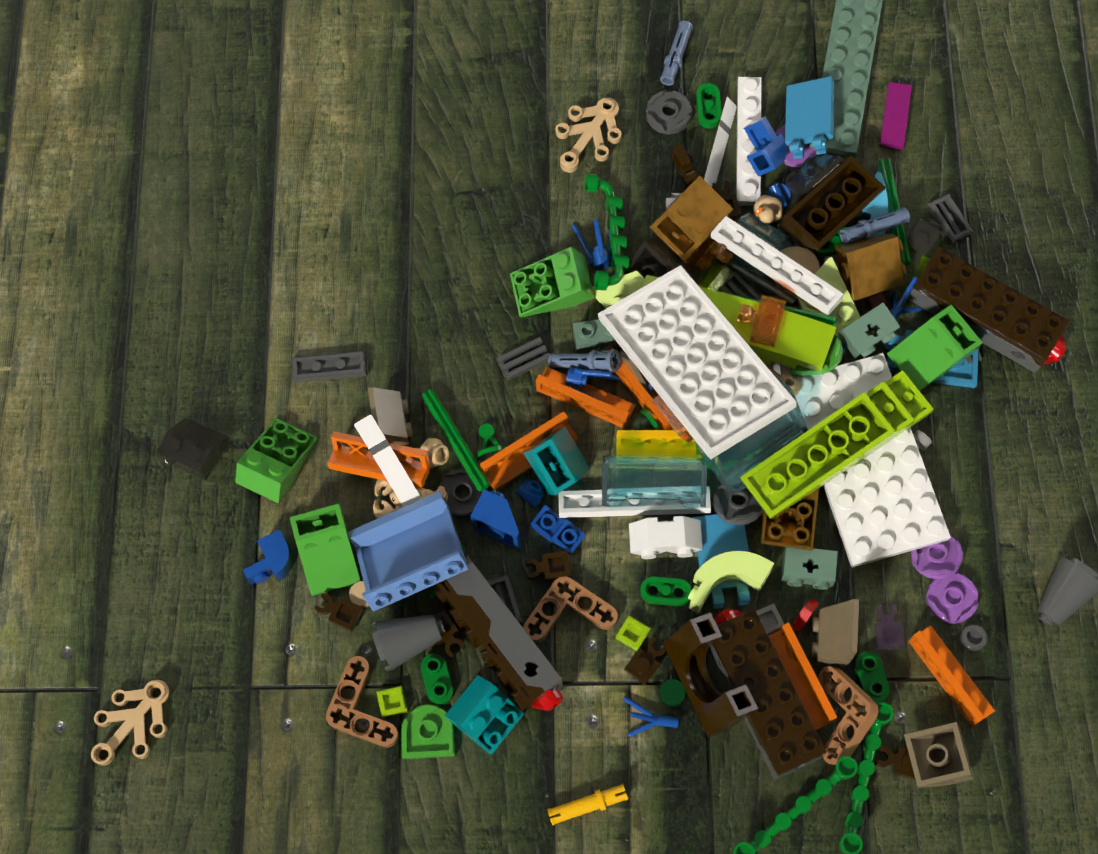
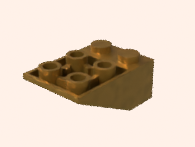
M699 175L649 228L682 261H685L705 241L724 217L729 215L733 208Z
M819 488L771 519L763 510L761 544L812 551Z

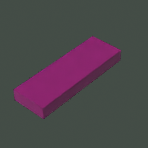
M888 83L879 147L903 150L912 85Z

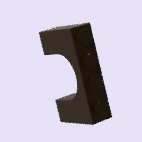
M711 613L689 620L663 643L708 738L730 730L758 709L747 685L723 694L710 679L706 666V654L709 647L722 637Z

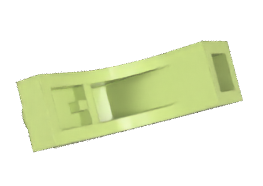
M731 551L714 556L706 561L694 575L693 582L700 587L695 585L688 596V599L691 600L689 609L699 613L711 591L718 584L725 581H740L760 591L771 573L774 563L760 555L746 551Z

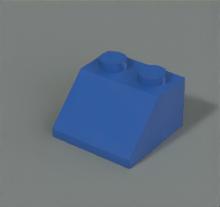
M483 490L470 516L474 531L519 550L521 547L520 535L507 499L498 491L491 490L489 492Z

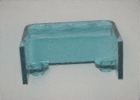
M774 373L773 375L795 399L796 408L711 460L695 441L701 456L721 484L730 493H738L746 488L740 479L742 475L808 431L793 390Z
M629 455L603 456L602 505L622 506V501H627L628 499L678 500L683 503V507L697 508L699 504L700 507H706L707 465L704 458Z

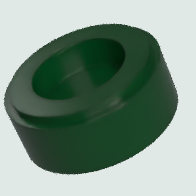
M676 679L666 680L661 685L659 691L661 701L671 707L680 705L686 695L683 684Z

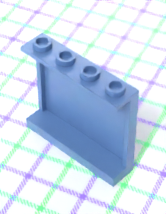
M440 491L348 532L349 540L356 549L366 590L362 594L373 612L468 570L449 506Z

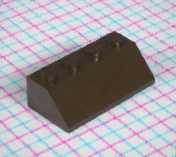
M850 156L784 215L780 228L797 244L819 250L880 195L886 187Z

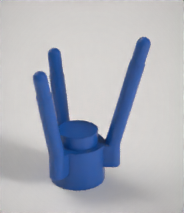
M594 220L598 246L593 248V253L591 254L580 231L573 224L572 229L588 258L589 265H594V268L597 270L611 267L610 230L608 231L607 249V246H604L598 220Z
M570 366L565 385L594 397L580 389V387L585 388L588 378L621 381L619 376L612 375L611 372L583 370Z

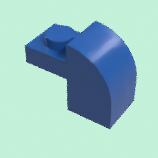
M766 116L744 127L746 134L755 147L746 157L757 176L759 177L777 169L786 158V143L782 133L775 134Z
M279 529L257 540L265 559L243 569L251 585L267 581L272 574H274L278 581H281L291 570L293 554L283 533Z

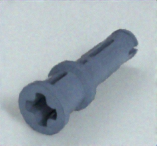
M592 350L589 354L551 353L548 358V364L552 369L569 368L571 366L575 368H589V370L595 371L609 370L610 372H617L621 365V357L617 350H610L609 352Z

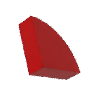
M814 599L809 600L797 616L792 627L800 632L819 603Z

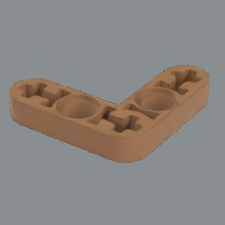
M567 576L559 577L553 582L526 620L523 629L534 643H538L546 637L567 606L603 630L612 629L616 625L618 613L613 606ZM567 583L569 584L570 592L575 594L576 590L580 592L575 595L574 601L571 602L569 600L572 599V595L567 592L560 594L559 585L564 586ZM581 597H589L592 600L593 604L589 609L584 610L578 606V600ZM547 603H552L557 607L556 613L552 616H547L542 612L543 606ZM597 604L601 605L599 611L603 614L611 613V622L608 620L605 623L601 622L602 616L595 612L594 617L591 616ZM537 615L542 620L549 622L548 625L542 622L539 627L541 634L535 633L533 636L530 635L529 627H535L539 622V618H536Z
M354 656L349 659L328 707L326 720L336 730L381 747H392L399 738L396 727L387 721L355 710L370 675L371 668L364 657ZM359 662H361L365 670L364 672L359 671L356 676V680L360 681V684L358 685L352 680H346L348 676L353 679L355 671L352 669V666H358ZM353 686L356 691L354 697L349 700L342 698L341 692L343 688ZM339 711H342V715L348 719H351V714H354L355 716L350 722V729L346 728L349 724L345 721L339 720L336 724L335 719L332 717L333 713L338 714ZM360 719L369 721L370 727L365 733H359L355 729V725ZM375 723L379 724L376 728L380 731L386 732L389 728L393 738H387L386 742H384L383 737L377 733H374V738H371L370 736L375 729Z
M826 666L820 671L818 680L822 688L846 711V714L824 746L827 751L823 756L824 760L828 764L835 765L841 757L852 756L876 720L878 706L841 669ZM831 674H833V675H832V679H833L836 683H840L839 685H836V684H832V683H831V682H832V680H831V678H830ZM850 687L852 697L846 702L844 692ZM857 704L862 705V706H866V707H865V711L867 712L866 715H864V713H865L864 710H863L861 707L857 706ZM852 725L854 727V735L851 739H848L846 731Z

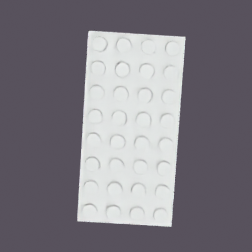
M681 265L598 313L601 323L710 460L796 408L795 399Z
M884 354L839 365L824 374L796 377L795 379L799 381L801 389L794 399L804 431H808L863 392L867 393L881 382H886L892 378ZM911 428L823 485L851 568L948 541L951 538Z

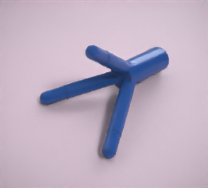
M916 276L913 277L899 302H897L896 292L891 294L893 308L890 313L895 320L900 314L922 310L920 306L903 308V304L918 280Z
M627 696L623 698L626 703L643 713L632 712L631 717L650 721L628 732L629 737L654 726L678 728V717L655 715Z

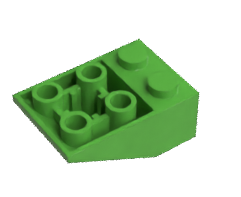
M569 247L510 273L519 317L574 307L595 298L585 255L573 247Z
M950 305L890 350L887 355L900 371L903 370L917 389L921 391L974 354L983 342L956 309Z
M275 418L237 462L235 483L279 503L293 486L315 447L318 437Z
M339 504L290 517L295 542L311 596L350 586L361 581L351 541L348 537L344 514Z

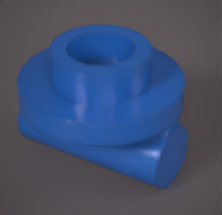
M775 183L767 191V195L779 199L783 207L788 205L791 196L788 186L783 183Z
M524 481L516 491L519 496L534 508L539 506L541 499L544 497L542 486L536 481Z

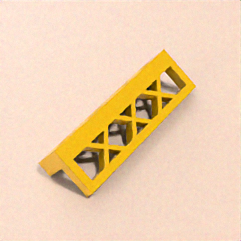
M617 430L616 463H703L702 455H696L697 442L687 430Z

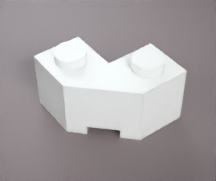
M675 516L673 521L658 522L657 517L629 524L630 552L641 555L642 559H654L657 557L656 554L666 551L676 553L678 557L685 558L691 557L693 552L703 550L701 520L685 516Z

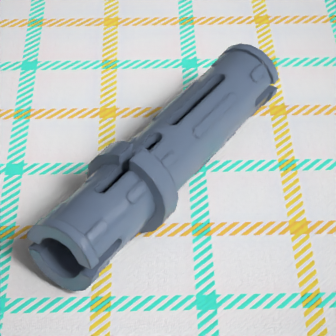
M688 21L679 22L669 55L665 57V67L660 77V82L664 85L671 86L674 84L677 71L682 66L683 62L681 59L693 29V25Z
M903 207L871 220H861L854 226L840 230L841 241L844 244H849L858 239H868L875 233L908 223L910 221V214Z

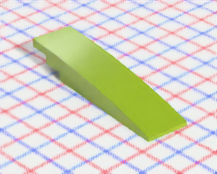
M646 275L642 287L659 277ZM700 287L764 364L770 366L771 361L793 369L796 368V365H800L821 373L837 327L763 303Z
M902 370L888 381H883L867 393L863 392L742 475L740 479L771 519L928 416L934 409Z

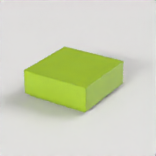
M628 616L615 639L638 651L651 628Z
M402 685L376 691L382 718L408 712Z

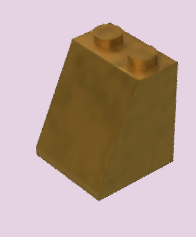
M889 233L868 239L855 240L849 244L841 243L835 245L838 271L853 300H859L904 284L903 277L906 276V269L900 257V253L903 252V246L897 236Z

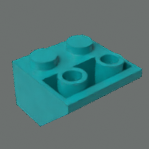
M565 426L523 452L548 495H557L577 482L590 469Z
M477 675L446 713L445 717L461 732L492 755L524 713L494 684Z

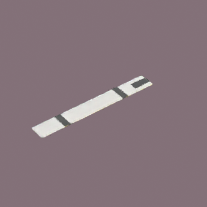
M728 97L725 101L704 180L711 187L717 181L737 108Z
M369 415L355 423L354 426L403 507L421 500V496L373 416Z

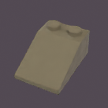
M852 599L819 610L817 617L813 616L812 632H816V642L811 644V657L815 658V666L846 668L857 653L859 599Z

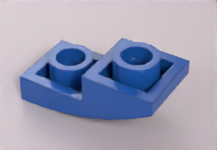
M547 505L542 507L529 524L536 532L561 550L567 551L569 555L572 554L586 536L570 521L559 518V515Z

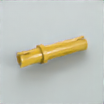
M623 783L601 792L600 789L596 790L595 794L547 809L549 817L560 813V815L550 818L552 826L598 809L603 811L609 805L627 801L626 792L615 796V794L625 791Z

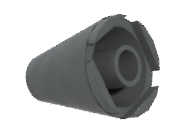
M1067 553L1061 555L1037 608V611L1040 613L1038 618L1050 627L1053 624L1057 626L1062 624L1098 594V580L1096 579L1098 573L1075 557L1071 561L1068 560Z
M435 614L371 622V627H376L377 629L372 635L380 660H386L388 666L384 667L387 672L394 670L443 639L442 634L446 633L442 618L437 619Z

